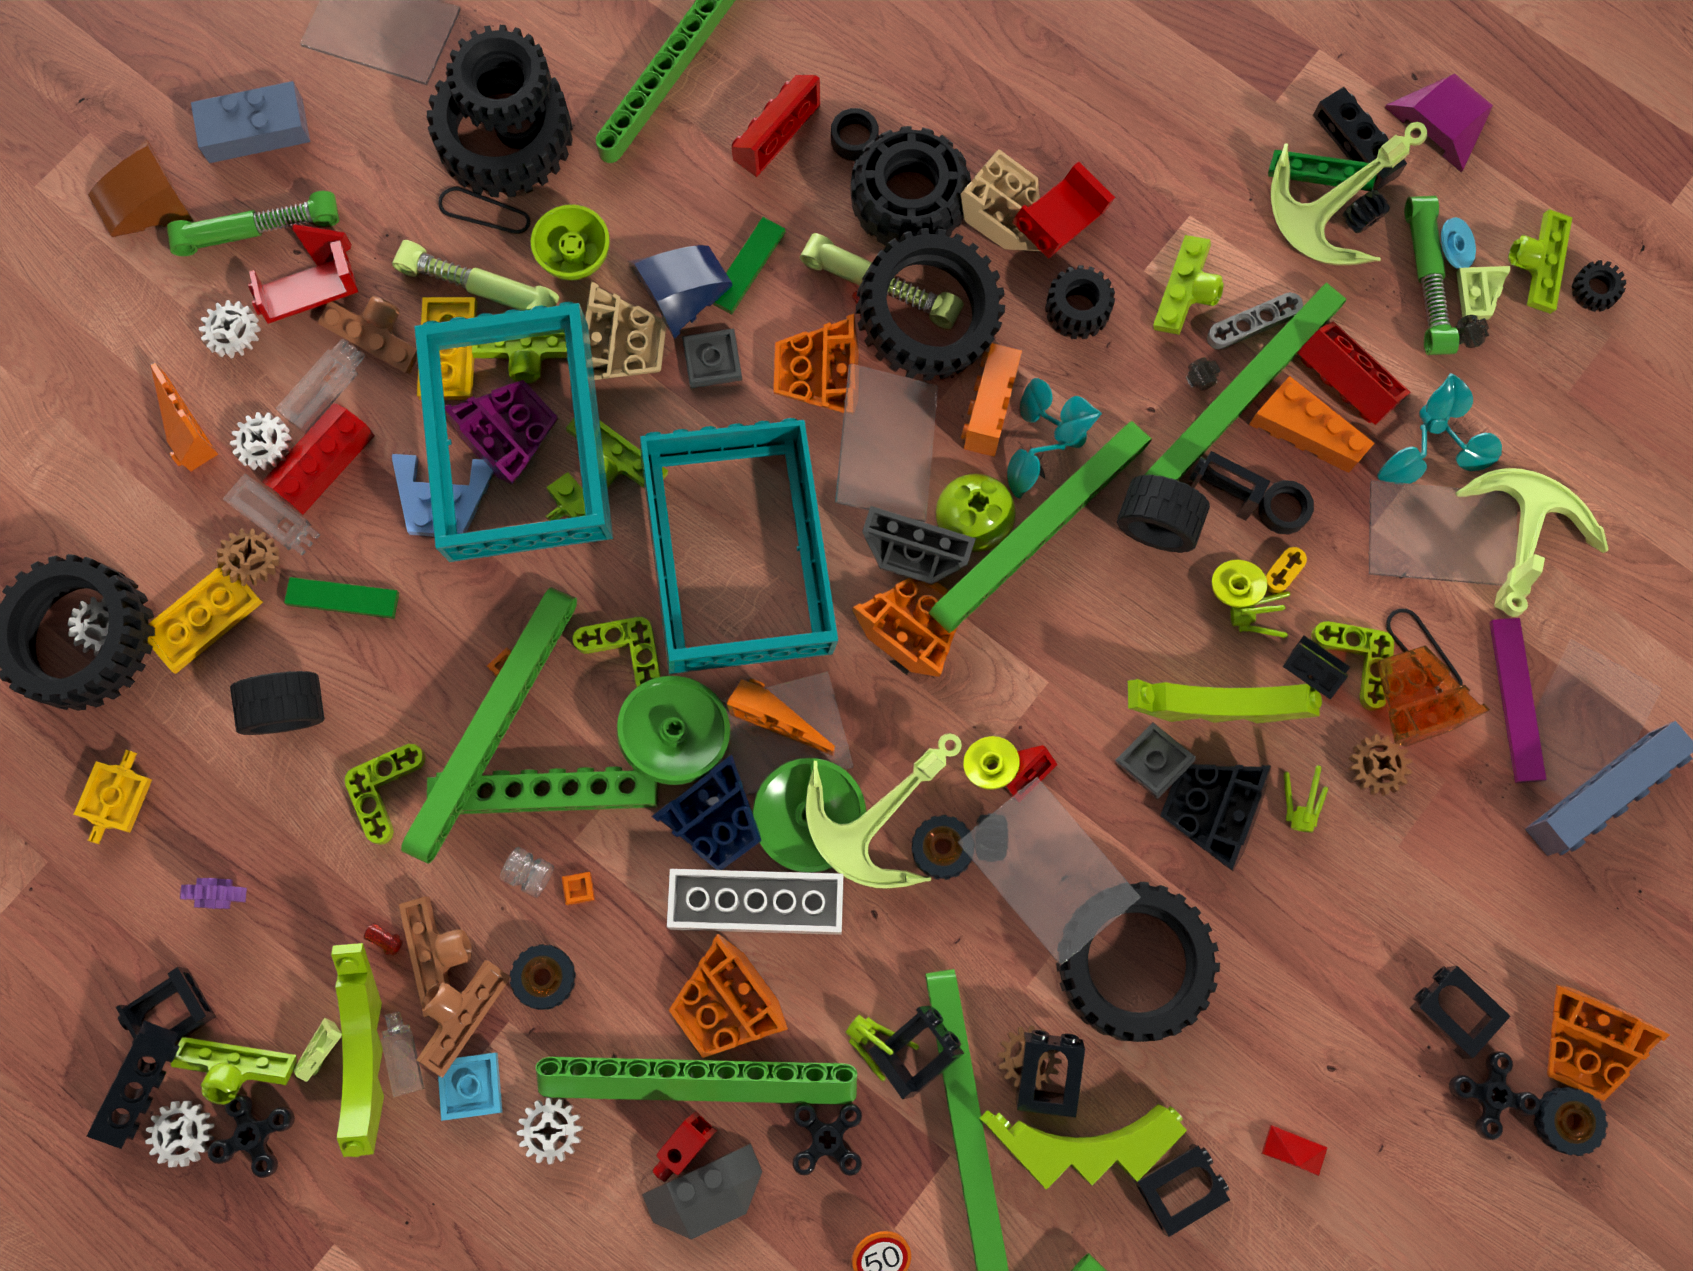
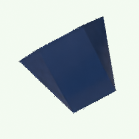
M706 245L683 247L651 257L628 261L639 282H642L661 313L662 319L674 339L689 321L692 323L697 319L696 315L706 306H711L733 286L711 248Z
M732 755L714 767L709 774L678 798L669 802L651 816L657 822L662 821L672 829L674 836H680L692 846V850L716 870H723L761 842L760 831L748 803Z

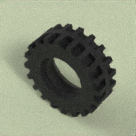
M501 24L499 30L492 31L490 25L484 26L485 32L477 34L476 30L470 32L471 39L466 42L463 38L458 41L460 50L455 51L452 49L450 56L453 63H447L446 66L449 74L446 77L462 115L465 119L470 117L472 124L477 127L481 122L484 123L486 130L491 132L494 126H499L501 132H508L507 126L515 125L518 130L523 128L522 121L528 119L530 123L536 120L534 113L536 111L543 113L546 109L543 101H550L551 98L549 87H552V80L540 44L535 45L534 39L529 33L523 37L521 29L517 27L514 28L513 32H509L506 25ZM498 64H510L520 68L524 74L525 81L516 94L505 99L495 100L484 97L478 91V79L486 69Z

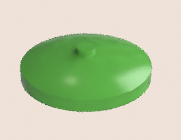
M681 676L658 677L638 686L624 701L617 721L618 744L630 766L650 780L669 785L691 783L709 774L722 760L730 739L729 717L721 700L705 685Z
M819 758L795 759L777 767L760 785L753 804L752 813L760 831L761 842L759 843L763 849L780 865L799 872H819L832 868L816 848L806 819V796L813 769V761H817V768L823 787L824 811L827 817L838 824H850L866 812L862 791L853 777L840 766Z

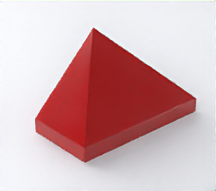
M293 224V231L317 266L334 260L330 243L340 240L346 252L351 249L352 244L345 232Z
M1043 745L1017 751L1020 759L1019 770L1015 778L1005 787L1018 803L1058 765L1048 749Z
M1270 1125L1261 1154L1319 1176L1328 1147Z

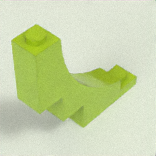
M1139 679L1128 680V709L1169 722L1201 718L1213 723L1245 719L1258 724L1320 716L1319 708L1322 706L1321 694L1308 684L1261 688H1215L1167 682L1150 684Z
M363 943L336 945L332 948L331 956L338 974L335 988L340 1013L343 1048L342 1101L337 1141L343 1157H359L361 1155L374 1154L384 1094L378 1079L383 1047L377 1032L382 1002Z
M1157 1104L1146 1115L1122 1129L1093 1137L1054 1135L1035 1129L1020 1120L1008 1131L1011 1124L999 1112L995 1116L989 1110L979 1118L1046 1190L1070 1165L1091 1185L1115 1162L1131 1178L1138 1182L1187 1131L1180 1123L1183 1120L1182 1116L1173 1107L1170 1106L1167 1109L1160 1104Z

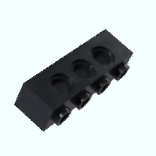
M1345 87L1340 88L1321 100L1313 114L1315 119L1349 160L1371 163L1377 158L1375 156L1378 155L1381 146L1389 140L1387 135L1375 125L1372 117L1357 103L1355 96L1349 93ZM1405 159L1393 168L1387 167L1377 173L1373 190H1379L1399 177L1407 165Z
M144 1020L86 1137L122 1149L126 1139L133 1140L140 1126V1123L136 1121L139 1113L146 1114L154 1098L149 1096L153 1087L159 1089L166 1075V1071L162 1070L166 1061L172 1063L180 1047L175 1044L179 1033ZM150 1056L154 1058L156 1062L147 1063L142 1059V1057ZM129 1083H139L143 1088L135 1089ZM116 1109H126L129 1114H120Z

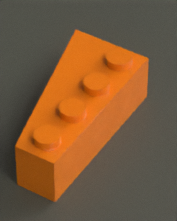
M992 343L989 352H983L980 367L984 368L982 376L977 375L974 391H977L978 394L976 400L971 399L967 413V415H971L970 423L964 424L961 439L965 440V450L995 457L1022 350Z
M1291 376L1284 381L1260 408L1249 424L1256 429L1261 428L1270 432V435L1277 439L1282 438L1295 444L1294 447L1302 451L1307 450L1317 455V458L1348 473L1375 444Z

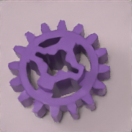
M197 878L196 885H181L180 899L194 900V908L230 909L231 902H246L247 888L234 887L232 879Z

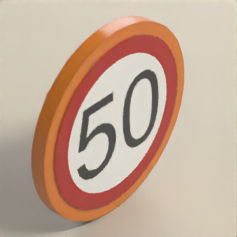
M889 1231L876 1232L865 1237L856 1246L852 1255L854 1271H907L911 1263V1250L907 1241L901 1235Z

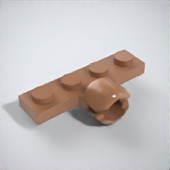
M372 296L363 313L357 315L334 301L327 303L318 321L319 325L405 373L410 374L417 360V348L392 333V327L400 313L394 304L382 298Z
M429 896L398 904L421 1006L426 993L436 983L445 982L450 985L448 970L451 967L467 963L472 956L470 939L465 931L455 929L439 934ZM423 1012L424 1017H430L429 1015Z
M485 960L462 992H458L445 982H438L432 986L423 998L422 1011L437 1021L438 1028L416 1061L437 1076L443 1078L511 977L490 961Z

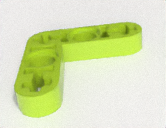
M634 617L584 626L574 632V646L579 652L584 654L630 646L637 687L646 682L644 671L639 673V669L648 670L655 667V670H649L651 679L661 677L653 628L646 618ZM642 624L643 628H647V630L643 631L645 643L641 644L638 634L633 632L637 630V625ZM616 628L620 631L621 635L617 641L609 642L606 640L605 635L609 629ZM600 631V638L603 644L599 645L598 640L595 639L590 640L589 646L584 647L583 643L579 641L583 639L584 634H588L589 638L598 637L596 632ZM641 650H649L652 653V659L648 663L642 664L637 661V655Z
M1330 621L1319 623L1311 633L1312 641L1324 649L1364 656L1360 702L1365 709L1370 711L1382 708L1389 698L1394 653V639L1392 636L1381 630ZM1327 629V634L1336 636L1341 631L1339 639L1337 637H1330L1326 641L1324 636L1319 633ZM1347 633H1354L1359 637L1360 642L1358 646H1350L1346 642ZM1381 639V643L1386 645V647L1381 649L1379 657L1372 658V656L1374 657L1378 654L1379 649L1378 645L1374 644V642ZM1372 664H1379L1383 668V677L1376 678L1371 674L1370 667ZM1375 684H1382L1376 687L1375 695L1380 697V700L1374 704L1372 698L1368 697V695L1374 691Z
M406 744L350 769L345 775V785L365 836L372 843L383 845L388 843L393 837V826L378 787L414 772L423 766L426 759L425 753L415 744ZM409 751L418 754L414 758L415 763L412 764L409 761L400 763L403 767L401 770L399 769V764L394 759L396 756L400 761L408 758ZM386 761L391 762L392 772L388 776H380L378 773L380 764ZM357 774L366 778L362 780L363 788L366 791L371 789V792L362 793L361 788L353 784L356 781ZM373 798L376 801V809L372 813H364L362 810L363 802L366 799ZM376 818L379 826L386 827V830L382 832V838L373 835L377 831L375 823L372 821L367 823V820Z

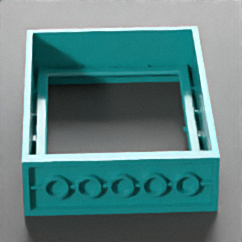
M563 302L559 306L553 307L535 306L532 310L525 311L511 309L503 314L483 313L475 318L455 317L446 322L427 321L423 325L414 326L436 549L449 562L613 539L589 329L580 304ZM565 333L586 516L457 534L449 445H452L451 439L448 440L439 350Z
M787 418L777 423L759 421L754 425L747 426L736 423L727 426V428L716 429L714 426H707L698 431L678 429L668 434L650 432L645 436H640V456L668 673L676 674L833 655L838 643V634L805 420ZM785 454L799 546H796V550L800 551L812 633L686 648L662 467Z

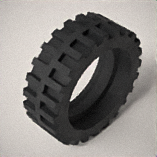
M494 65L481 74L477 82V89L484 97L502 93L516 94L524 84V74L520 68L514 65ZM555 77L551 79L552 87H549L551 93L550 101H543L546 108L543 112L544 123L536 138L518 152L499 157L478 155L464 148L458 136V127L463 115L460 108L456 105L447 79L445 82L439 80L435 85L438 92L437 96L430 95L428 102L432 110H427L426 118L430 125L428 126L430 137L442 164L445 165L450 176H456L458 183L464 188L470 184L474 193L481 195L483 190H486L491 197L496 198L499 197V192H507L508 197H515V191L525 189L527 194L533 191L532 185L540 182L543 186L549 182L547 175L551 172L556 175L560 171L559 161L560 159L563 161L567 160L569 153L566 146H572L573 140L571 130H573L564 94Z
M928 228L920 229L916 236H913L911 231L903 233L899 241H896L894 238L888 242L884 250H880L863 276V282L858 288L857 296L860 297V300L856 304V314H861L862 318L857 324L860 331L866 330L868 334L864 342L867 347L875 346L878 350L875 357L879 361L886 358L892 363L889 369L894 372L899 368L906 370L905 377L913 379L918 373L923 374V380L931 381L935 375H939L940 379H945L953 372L961 373L970 364L972 365L992 344L995 339L994 336L1001 328L1002 322L999 319L1005 313V305L999 304V301L1005 294L1004 288H997L996 285L1000 278L997 270L991 272L988 267L991 262L990 258L987 255L982 258L976 252L979 248L973 242L970 246L961 242L963 236L957 233L953 238L946 236V230L938 229L935 234H929ZM911 265L937 267L949 273L961 284L969 298L972 309L970 326L962 338L948 346H929L910 338L898 327L887 305V292L892 279L902 269Z
M67 554L66 560L56 555L48 557V564L37 561L30 565L32 571L29 573L19 572L15 576L18 580L13 587L6 585L2 591L6 596L0 604V668L2 669L0 671V679L11 683L9 688L16 693L24 695L26 698L64 710H68V708L77 711L86 710V704L97 708L104 705L103 698L105 697L113 700L121 695L118 690L123 685L129 688L133 685L135 680L131 677L137 670L143 672L146 666L141 663L145 653L151 655L153 646L148 645L147 642L149 636H155V628L148 625V619L154 618L152 609L143 605L148 602L146 595L136 590L138 585L133 580L125 577L124 574L88 557L83 559L77 555ZM88 588L98 592L103 596L109 613L108 633L100 652L88 666L72 676L59 679L47 675L42 670L36 654V637L43 617L55 602L73 591Z
M1127 882L1100 891L1076 909L1062 931L1064 934L1061 942L1058 943L1059 962L1056 963L1057 972L1060 971L1062 980L1059 983L1062 991L1066 992L1070 1000L1068 1004L1072 1010L1076 1009L1082 1016L1080 1019L1084 1023L1092 1025L1097 1029V1032L1114 1037L1116 1040L1133 1042L1158 1041L1181 1033L1183 1028L1194 1024L1198 1020L1197 1015L1201 1011L1207 1009L1210 1004L1207 1001L1210 993L1215 992L1218 983L1214 982L1215 973L1220 972V963H1215L1214 952L1219 950L1217 942L1212 943L1209 932L1212 929L1209 923L1203 924L1198 916L1201 914L1200 910L1196 906L1191 908L1184 902L1186 897L1180 893L1174 895L1168 892V887L1162 885L1155 887L1150 886L1149 882H1138L1137 884H1129ZM1143 913L1154 916L1166 923L1175 932L1182 944L1186 961L1182 985L1168 1003L1156 1010L1138 1013L1120 1009L1108 1002L1098 992L1091 979L1088 967V954L1091 942L1101 926L1118 915Z

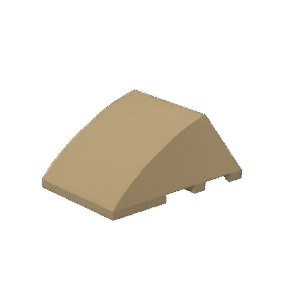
M998 149L961 193L965 222L1003 249L1039 251L1012 223L1023 205L1029 207L1040 198L1038 178Z
M591 281L584 316L589 329L594 380L660 372L666 325L663 319L639 306L635 307L621 300L620 296L615 293L612 295L602 290L598 284Z

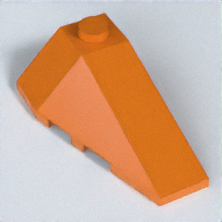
M153 363L151 370L166 439L173 450L169 454L179 467L184 465L191 472L217 456L218 453L166 373L156 363Z
M751 678L749 682L741 679L727 702L731 716L831 756L834 755L835 746L773 693L764 688V683Z

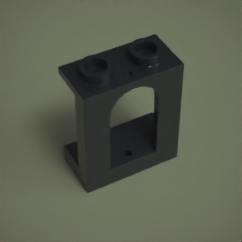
M1213 451L1209 453L1206 459L1200 458L1188 481L1192 482V488H1195L1201 479L1244 501L1236 516L1245 521L1258 506L1270 483L1269 480ZM1209 464H1215L1254 484L1252 489H1249L1216 472Z
M1305 635L1297 643L1283 665L1289 672L1330 700L1347 679L1348 675L1346 673L1350 669L1349 665Z
M1443 966L1433 975L1432 979L1434 982L1430 987L1422 988L1414 996L1413 999L1416 1002L1410 1009L1412 1011H1420L1457 1047L1454 1051L1462 1059H1473L1511 1016L1460 967L1451 966L1446 968ZM1446 986H1456L1486 1013L1469 1034L1448 1016L1439 1005V993Z
M176 967L167 973L169 976L167 980L130 1004L118 1005L116 1007L120 1014L118 1016L119 1023L125 1030H129L134 1040L144 1022L146 1014L177 992L191 1016L170 1029L179 1033L175 1044L182 1037H187L216 1017L188 968Z
M930 1006L918 1007L916 1009L918 1013L884 1042L893 1050L892 1055L887 1054L876 1045L869 1050V1053L902 1100L914 1097L964 1054L960 1048L961 1042L953 1032L947 1030L942 1023V1015L938 1010ZM929 1027L944 1049L915 1076H912L896 1053L924 1029Z
M1033 1030L1032 1033L1024 1032L1025 1045L1020 1084L1016 1090L1015 1098L1017 1110L1076 1118L1085 1056L1083 1039L1068 1033L1061 1034V1036H1053L1043 1030ZM1049 1050L1060 1051L1067 1058L1068 1066L1064 1094L1035 1090L1039 1059L1043 1053Z
M1190 1145L1189 1150L1149 1174L1144 1175L1138 1182L1133 1179L1163 1234L1168 1237L1230 1201L1226 1193L1229 1191L1227 1183L1220 1174L1216 1176L1210 1166L1213 1164L1210 1154L1204 1147L1200 1149L1199 1145ZM1201 1167L1212 1185L1209 1193L1171 1216L1156 1189L1191 1168Z

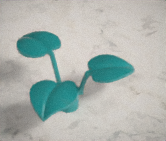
M1450 373L1444 383L1430 396L1427 404L1419 412V416L1424 423L1420 426L1422 431L1421 453L1416 447H1407L1400 450L1380 469L1377 474L1379 480L1396 485H1407L1417 481L1425 473L1427 464L1423 458L1427 455V431L1440 434L1446 430L1463 449L1457 454L1455 460L1464 470L1480 471L1492 466L1499 460L1502 455V444L1496 435L1481 433L1472 437L1466 445L1447 424L1450 417H1462L1472 407L1473 395L1463 380Z
M1039 378L1031 379L1030 383L1026 386L1020 401V413L1022 418L1030 423L1036 422L1042 416L1044 419L1057 425L1054 437L1058 444L1032 448L1029 452L1019 449L1014 453L1008 465L1007 478L1011 491L1019 499L1038 479L1040 461L1034 454L1055 449L1064 450L1066 446L1081 448L1086 442L1087 431L1102 415L1099 410L1094 408L1083 397L1073 396L1067 400L1061 410V421L1049 416L1045 410L1052 404V390L1044 380Z

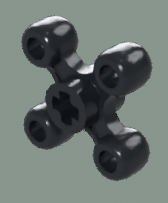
M1495 1051L1487 1056L1486 1066L1489 1070V1076L1484 1083L1478 1084L1465 1075H1457L1449 1082V1090L1454 1097L1458 1099L1473 1097L1482 1105L1483 1113L1477 1120L1475 1129L1477 1134L1486 1140H1495L1502 1135L1503 1126L1500 1122V1114L1505 1108L1511 1107L1517 1113L1524 1116H1532L1540 1109V1101L1535 1094L1531 1092L1514 1093L1506 1085V1077L1513 1068V1060L1507 1053L1502 1051ZM1498 1059L1501 1061V1067L1497 1064ZM1461 1083L1464 1084L1465 1088L1463 1092L1460 1089ZM1492 1090H1496L1497 1095L1494 1096L1496 1098V1101H1493L1491 1098V1096L1494 1095ZM1525 1100L1528 1102L1527 1108L1524 1105ZM1488 1124L1491 1125V1131H1490V1132H1488V1130H1487Z
M237 1094L235 1099L225 1104L226 1113L233 1117L237 1124L234 1135L227 1140L220 1139L214 1141L208 1148V1157L215 1164H223L229 1162L238 1151L245 1150L251 1155V1170L253 1174L259 1178L269 1177L278 1168L277 1158L266 1147L269 1135L276 1131L283 1132L290 1129L295 1121L294 1113L289 1108L280 1107L274 1109L265 1120L258 1121L251 1113L252 1101L249 1096ZM238 1101L241 1103L240 1110H237L236 1104ZM280 1115L284 1117L283 1124L279 1122ZM253 1130L252 1134L256 1135L255 1140L250 1141L252 1137H248V1132ZM221 1147L224 1150V1154L222 1156L219 1153ZM263 1161L267 1163L266 1170L262 1167Z
M807 1103L798 1105L793 1113L794 1121L798 1126L808 1129L812 1134L813 1140L807 1150L800 1151L794 1156L792 1165L795 1172L803 1176L809 1175L814 1171L816 1162L820 1157L830 1155L837 1160L839 1169L843 1174L853 1176L859 1173L862 1167L861 1157L856 1152L846 1149L842 1139L846 1130L856 1127L862 1121L861 1109L855 1104H846L841 1108L837 1120L826 1124L818 1119L816 1110L812 1105ZM808 1110L811 1115L810 1119L807 1121L801 1120L799 1117L800 1111ZM848 1110L855 1111V1120H846L845 1113ZM824 1131H830L831 1136L836 1137V1142L831 1143L829 1148L825 1147L824 1142H819V1136H824ZM801 1158H807L810 1161L808 1168L803 1169L799 1166ZM853 1158L856 1161V1166L853 1169H848L845 1166L846 1159Z

